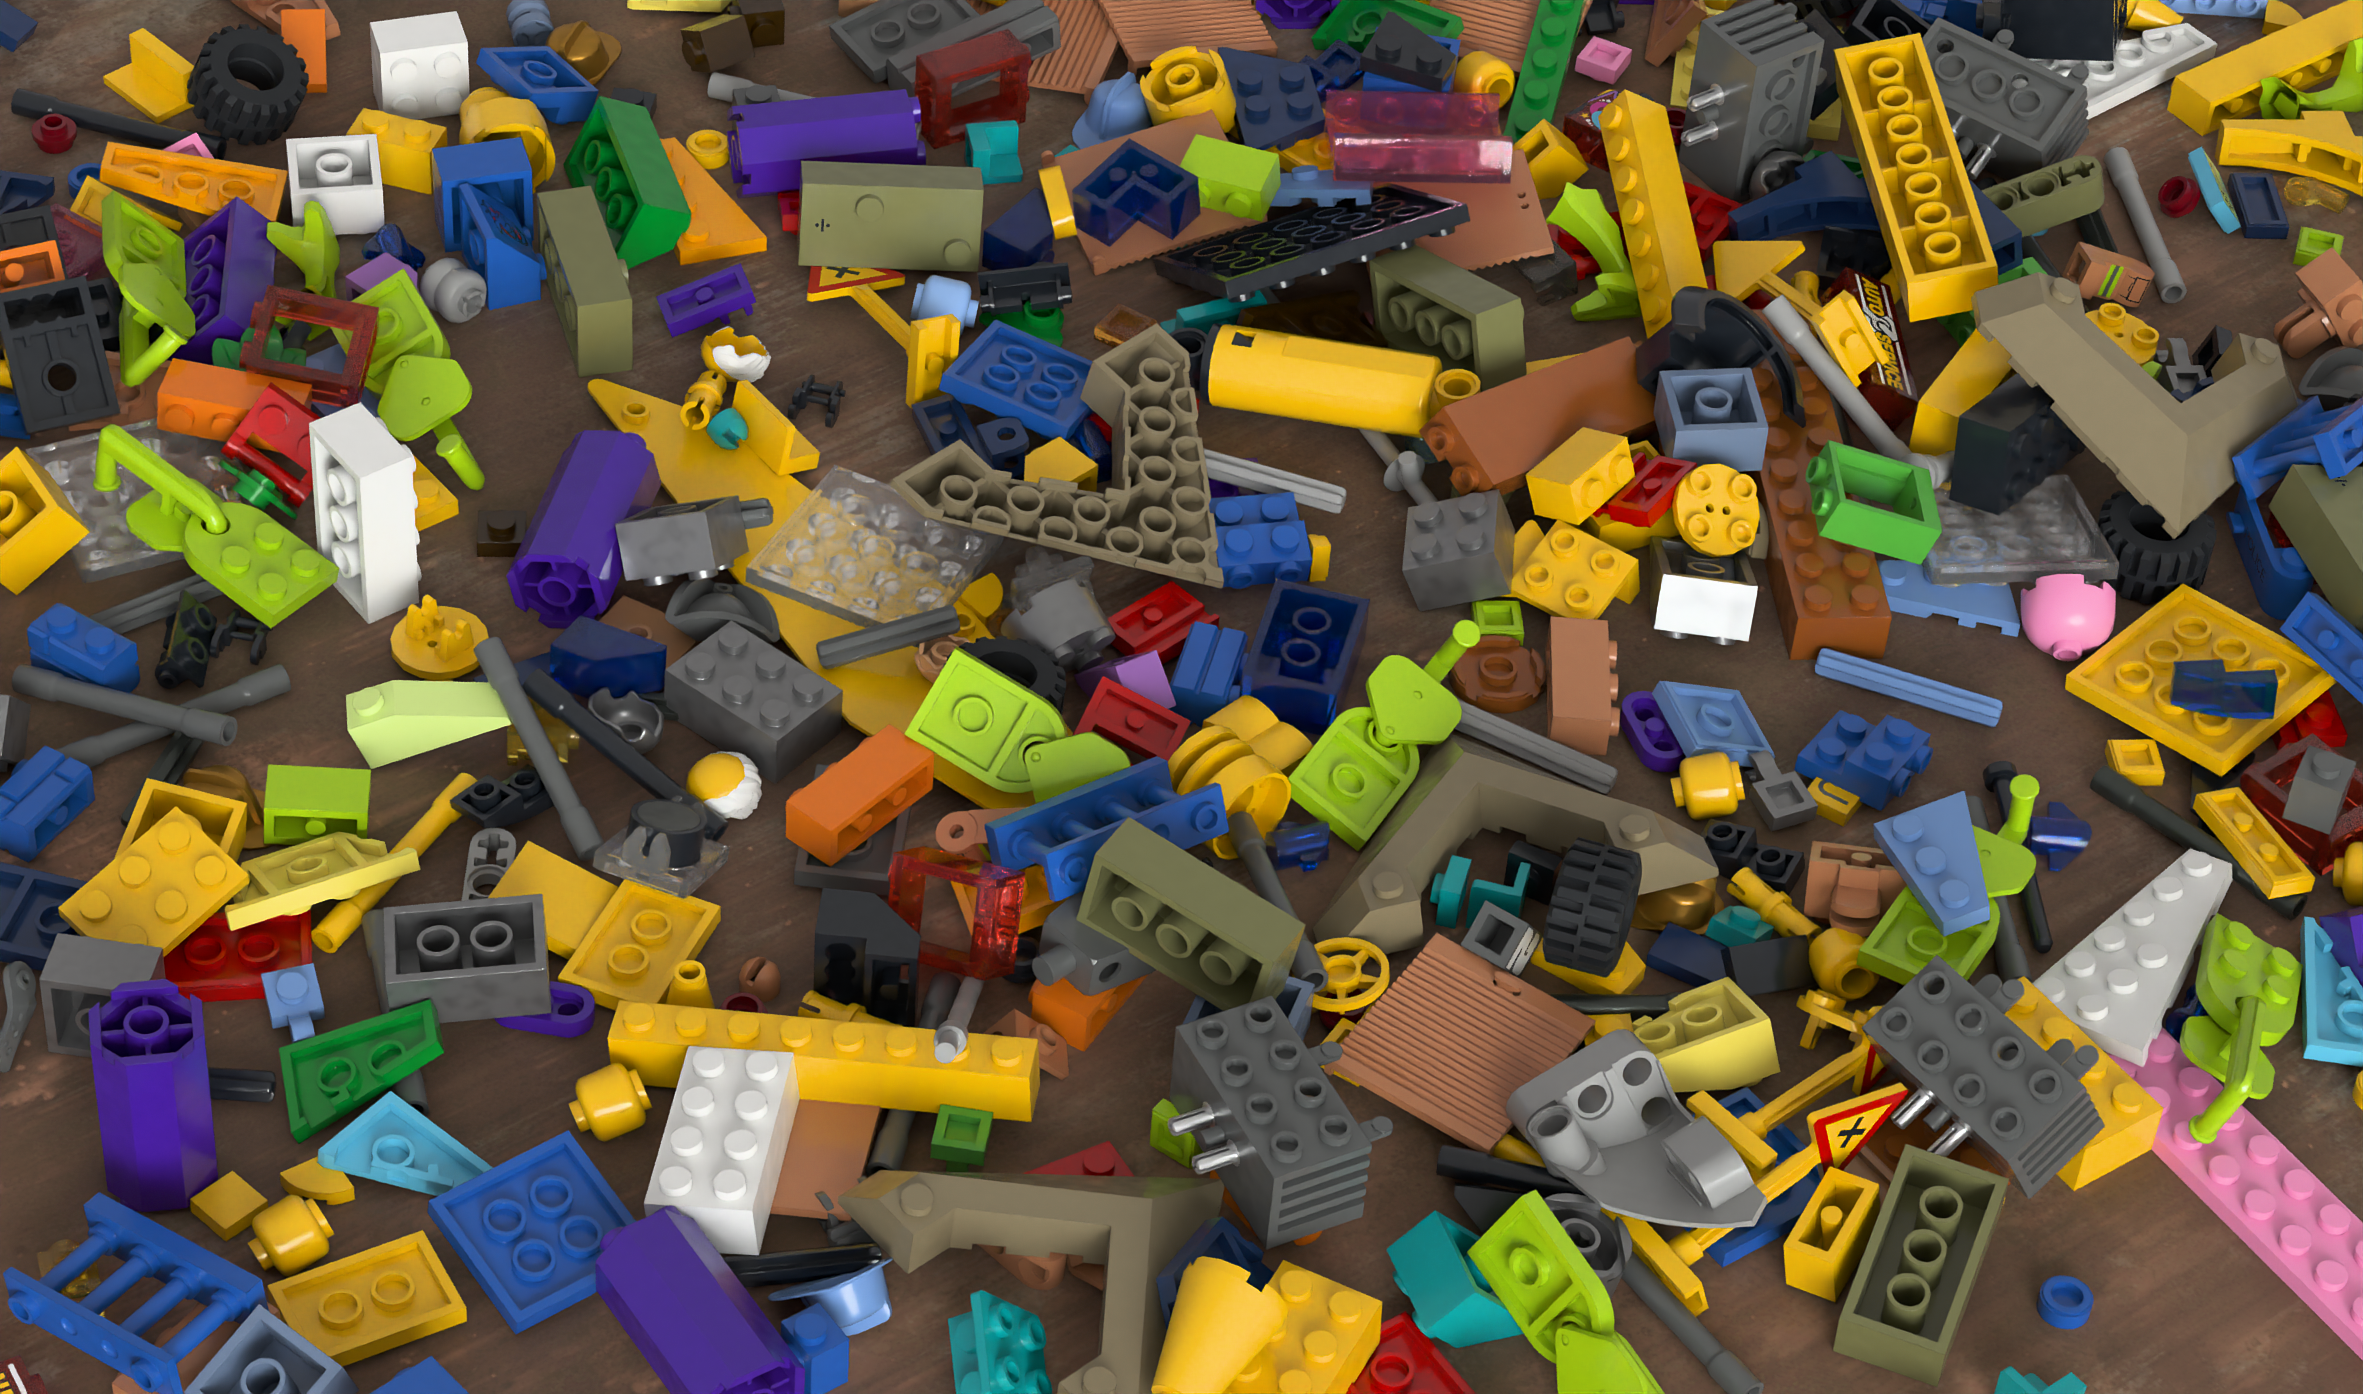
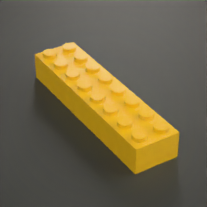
M1920 33L1834 49L1837 91L1909 322L1972 311L1971 298L1974 293L1998 285V266Z

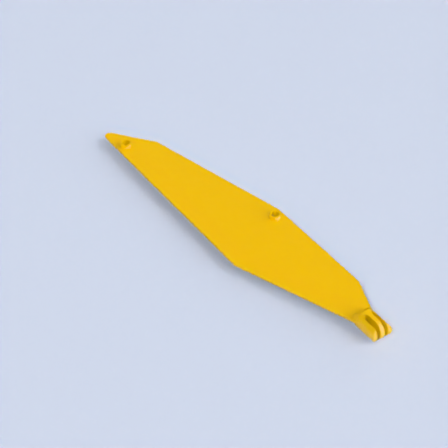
M594 379L588 383V392L615 427L623 433L631 432L638 434L645 440L646 449L654 454L661 485L676 504L739 495L740 501L757 498H767L774 510L773 523L769 526L745 530L749 552L734 559L735 566L728 568V571L739 584L760 592L768 599L778 619L780 637L801 664L843 690L842 716L854 728L869 737L874 736L889 724L903 733L906 732L934 684L920 673L916 665L915 653L919 650L920 644L826 670L822 668L816 650L818 642L947 605L954 606L960 622V631L952 634L954 637L966 638L970 643H975L977 638L982 637L995 639L972 610L791 475L778 476L741 439L737 441L739 448L723 449L707 434L708 424L702 429L693 430L695 421L691 420L688 427L682 423L680 411L683 406L603 379ZM1066 725L1068 736H1072L1073 732ZM934 752L933 777L982 808H1027L1036 804L1033 791L1009 793L998 790Z

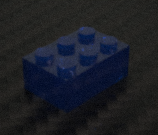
M1276 579L1242 672L1239 698L1243 695L1252 696L1265 704L1279 721L1288 723L1299 731L1323 735L1333 721L1341 714L1365 643L1370 599Z

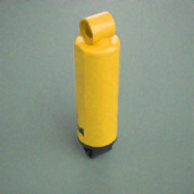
M1224 323L1213 324L1208 335L1196 328H1181L1169 333L1174 340L1189 352L1191 364L1189 370L1190 385L1195 391H1200V399L1205 405L1423 438L1419 430L1442 407L1480 393L1481 381L1477 375L1464 369H1451L1443 372L1440 359L1433 355Z

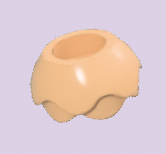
M951 634L920 643L919 650L915 653V662L920 673L927 680L935 683L943 669L944 663L947 662L949 654L956 646L959 647L965 642H969V640L963 637H954Z

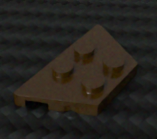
M1354 289L1244 308L1241 310L1235 323L1237 326L1387 348L1389 345L1382 332L1375 327L1376 322L1371 314L1362 312L1361 315L1357 305L1361 297Z

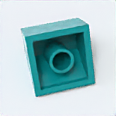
M1434 1210L1386 1249L1396 1269L1392 1272L1393 1279L1402 1292L1410 1298L1415 1308L1412 1318L1417 1327L1428 1338L1433 1339L1437 1337L1455 1348L1524 1334L1467 1253L1481 1237Z

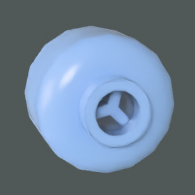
M932 275L926 280L925 284H917L910 318L921 320L953 314L961 322V336L964 326L974 327L979 301L971 300L972 290L967 282Z

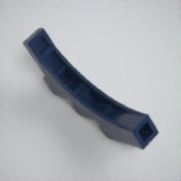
M1832 150L1795 167V182L1728 212L1730 241H1770L1774 238L1794 233L1825 229V226L1881 231L1865 178L1859 179ZM1969 179L1998 266L1999 276L2023 264L2022 231Z

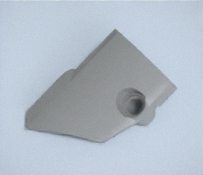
M1617 1029L1606 1034L1520 1086L1511 1094L1507 1101L1506 1113L1508 1119L1540 1154L1549 1174L1554 1177H1564L1601 1208L1636 1219L1665 1225L1692 1228H1737L1755 1226L1768 1203L1766 1196L1754 1184L1746 1165L1731 1143L1706 1117L1701 1116L1695 1119L1681 1105L1660 1061L1629 1030Z

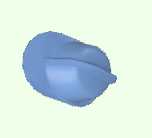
M1127 72L1120 79L1103 81L1095 87L1088 108L1078 119L1072 130L1073 142L1079 149L1138 132L1153 125L1140 89V84L1136 83L1134 73Z
M888 1257L855 1272L790 1286L770 1294L767 1298L770 1301H779L800 1297L807 1308L819 1303L846 1336L859 1334L888 1321L892 1316V1306L883 1266L891 1262L893 1257Z

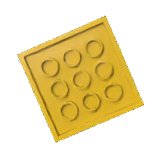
M2182 584L2066 675L2065 690L2222 777L2337 681L2292 641L2193 588Z

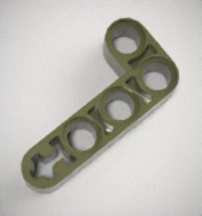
M2088 155L2075 156L1981 190L2022 231V237L2090 214L2098 210L2105 200L2101 164L2096 158Z

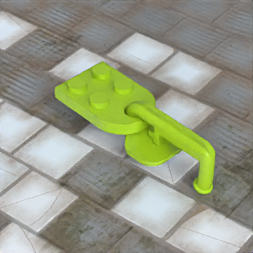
M113 190L101 201L103 257L124 296L119 315L121 382L131 388L143 383L181 344H187V340L196 332L195 315L184 300L186 297L184 240ZM154 323H157L163 327L164 332L149 347L148 329Z
M403 268L328 315L325 319L361 382L376 399L380 400L377 411L380 418L386 424L389 433L399 441H411L432 429L439 440L436 453L447 460L469 489L479 491L484 487V474L451 418L469 403L472 396L471 383L458 362L450 359V346L412 279Z
M109 424L101 430L95 463V478L92 483L93 487L101 492H110L118 489L122 483L120 476L117 475V464L119 462L154 488V490L128 508L125 518L127 528L153 549L183 552L187 563L197 574L269 628L277 625L337 582L339 567L263 511L242 503L223 502L218 495L202 483L185 476L121 427Z
M1471 620L1457 622L1453 627L1450 637L1423 669L1404 656L1391 655L1384 658L1365 684L1370 707H1355L1341 713L1289 776L1291 798L1356 851H1359L1415 779L1420 763L1416 744H1441L1459 723L1462 716L1460 703L1440 683L1467 649L1479 642L1481 632L1477 624Z
M958 646L953 650L904 735L998 790L1009 793L1033 791L1036 804L1131 766L1127 754L1121 748L1094 732H1084L1068 736L1061 714L1048 700ZM1035 741H1041V742H1037V743L1031 744V745L1029 746V748L1026 750V753H1025V748H1026V746H1027L1028 744H1030V743H1032V742H1035Z
M2021 774L2011 780L2009 789L2012 799L2008 818L1997 835L1972 825L1990 905V920L1943 937L1912 891L1906 886L1859 949L1856 965L1906 985L1938 955L1966 981L1969 979L1996 939L2000 911L1993 897L2021 892L2035 872L2036 858L2030 850L2021 844L2027 836L2034 800L2040 789L2036 778L2031 775Z
M2216 913L2206 926L2195 984L2198 998L2210 1016L2189 1017L2183 1023L2180 1037V1046L2186 1057L2193 1064L2225 1083L2224 1089L2201 1115L2192 1117L2189 1121L2188 1128L2191 1136L2202 1144H2209L2216 1139L2217 1132L2248 1097L2264 1099L2272 1091L2275 1070L2260 1049V1046L2267 1047L2277 1044L2293 1026L2303 964L2298 962L2287 950L2273 947L2255 936L2244 924L2230 921L2219 913Z
M1535 1189L1521 1196L1467 1253L1533 1347L1543 1357L1556 1364L1558 1394H1665L1629 1342L1614 1330L1613 1307L1603 1283L1540 1194Z

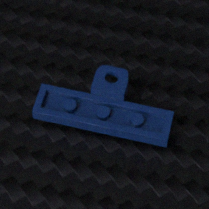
M946 394L911 405L913 420L931 455L961 439L992 469L1012 472L1011 479L1024 480L1026 456L1024 451L1029 448L1030 444L1029 437L1018 418H1001L977 425L976 433L963 406L953 395ZM1005 433L1015 436L1010 440L999 439V436ZM1013 461L1017 465L1013 468H1005L1004 463ZM970 530L973 537L987 534Z

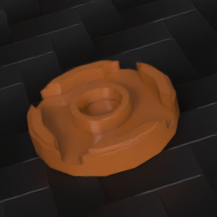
M1488 635L1480 637L1479 642L1475 646L1468 648L1450 670L1449 683L1455 694L1464 702L1487 712L1507 714L1522 711L1538 701L1544 692L1546 665L1540 654L1532 647H1530V652L1520 647L1519 640L1508 636Z

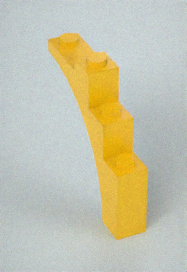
M2301 111L2300 119H2221L2215 152L2218 165L2247 166L2290 172L2336 185L2363 197V136L2354 135L2343 111Z

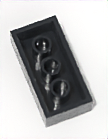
M2017 373L1959 416L1949 500L2000 516L2012 505L2020 502L2031 490L2040 486L2054 472L2062 469L2077 454H2081L2085 450L2086 445L2050 408L2055 401L2040 385L2031 388Z

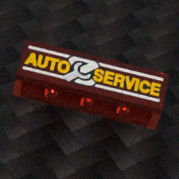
M1846 267L1822 295V305L1824 307L1845 290L1854 296L1889 361L1883 366L1876 361L1857 375L1861 384L1856 388L1890 430L1894 432L1905 418H1909L1913 414L1919 399L1890 285Z

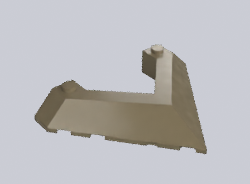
M2037 272L1977 291L1971 298L1976 328L1988 342L1993 341L1994 338L1998 340L2012 355L2008 360L2011 367L2031 388L2040 385L2055 401L2050 408L2088 449L2116 474L2115 477L2142 506L2146 504L2152 506L2158 514L2164 517L2165 523L2162 527L2173 539L2179 536L2193 520L2195 521L2212 505L2217 497L2223 495L2237 481L2232 457L2299 406L2279 345L2264 338H2255L2238 333L2211 370L2214 384L2180 403L2085 316L2079 284L2073 283L2066 278H2056Z
M1157 323L1093 360L1080 396L1093 411L1112 427V488L1106 487L1104 493L1077 489L1078 483L1044 477H1040L1038 483L1011 479L1012 472L992 469L961 439L896 476L890 484L923 517L947 527L998 534L1222 589L1224 585L1222 568L1218 567L1216 554L1218 539L1214 513H1210L1209 509L1211 494L1202 437H1198L1196 424L1198 410L1195 390L1190 385L1189 370L1191 364L1189 352Z
M1450 733L1443 743L1432 745L1420 763L1415 779L1384 818L1312 930L1316 944L1333 938H1358L1376 945L1384 954L1424 946L1420 906L1422 901L1421 892L1431 880L1434 881L1437 873L1444 874L1447 871L1451 856H1457L1456 850L1466 838L1473 839L1482 828L1500 833L1503 827L1526 834V842L1560 853L1565 850V847L1569 848L1578 837L1637 852L1640 854L1642 862V877L1638 895L1718 877L1719 871L1702 836L1653 810L1589 791ZM1339 950L1329 952L1323 955H1325L1328 958L1342 954L1355 956L1358 952L1351 950Z
M880 1170L838 1196V1204L890 1257H893V1260L907 1274L950 1247L972 1250L973 1243L1006 1247L1005 1254L1049 1258L1050 1252L1083 1256V1263L1104 1265L1098 1357L1060 1381L1057 1394H1152L1151 1388L1167 1333L1156 1277L1205 1220L1219 1217L1225 1185L1221 1179Z

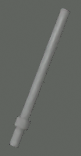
M976 960L970 963L947 1021L941 1023L935 1033L934 1054L941 1063L952 1062L957 1055L962 1053L967 1044V1026L988 975V966L983 961Z

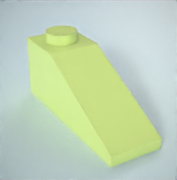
M391 680L346 695L347 730L371 769L512 724L499 695L489 682Z

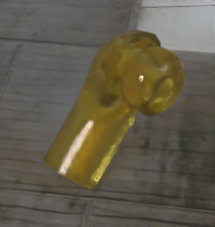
M2297 176L2290 178L2284 189L2286 200L2295 206L2321 205L2337 214L2343 212L2350 197L2348 194L2314 177Z

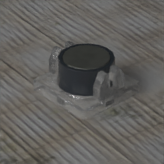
M676 795L671 800L650 799L634 804L630 811L628 824L595 851L593 867L597 870L685 899L727 863L730 847L705 838L707 818L703 804L696 802L689 806L683 804L681 796Z

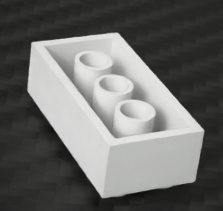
M361 402L309 423L317 551L339 567L337 582L333 585L368 624L403 610L411 604L419 603L418 581L421 580L422 575L417 562L416 545L420 543L419 533L415 526L414 510L418 507L417 496L413 489V472L416 470V462L411 450L405 444L400 445L389 433L384 421L379 417L375 418Z
M688 1046L644 1201L646 1217L665 1206H675L682 1215L695 1220L718 1253L759 1256L800 1099L794 1052Z

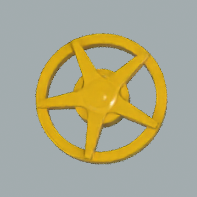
M1349 937L1328 939L1314 945L1329 977L1326 986L1318 992L1328 991L1337 994V999L1324 998L1314 994L1312 1007L1324 1011L1340 1012V1015H1343L1345 1011L1359 1009L1372 1003L1387 990L1390 980L1389 962L1383 951L1376 945L1362 939ZM1339 950H1351L1358 952L1355 956L1342 954L1328 958L1325 955H1323L1329 952ZM1369 957H1372L1381 968L1379 978L1362 974L1361 967ZM1357 988L1368 989L1362 994L1347 998L1348 993L1353 992Z

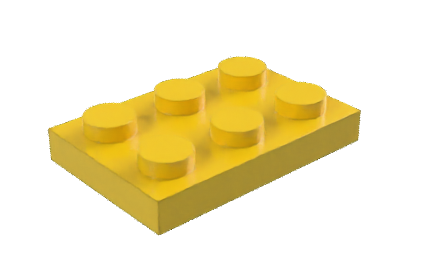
M175 806L58 907L60 917L80 936L163 948L164 958L249 883V875Z
M627 875L559 974L558 982L585 988L592 994L595 1004L615 1011L619 1000L665 1004L675 966L682 961L696 959L721 921V906Z
M423 1230L267 1285L268 1300L271 1305L279 1309L280 1320L342 1367L467 1322L466 1306Z

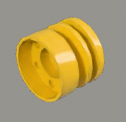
M1215 725L1202 729L1188 738L1168 761L1173 792L1185 795L1215 782L1220 784L1227 818L1236 812L1244 811L1250 813L1263 840L1275 830L1283 818L1291 799V784L1286 775L1267 759L1256 755L1252 747L1245 741H1241L1238 735L1228 727ZM1227 833L1202 842L1219 858L1227 860L1239 858Z

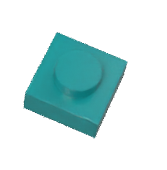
M1452 855L1446 874H1436L1430 902L1438 904L1435 925L1452 929L1456 928L1467 894L1472 859Z
M1730 905L1711 917L1705 935L1728 947L1770 940L1774 926L1760 920L1761 916L1750 908Z

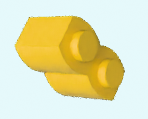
M1249 695L1241 696L1203 721L1202 729L1215 725L1230 728L1238 735L1241 741H1245L1252 747L1256 755L1267 759L1286 775L1287 779L1313 748L1312 743L1303 733L1292 725L1279 721L1265 704Z

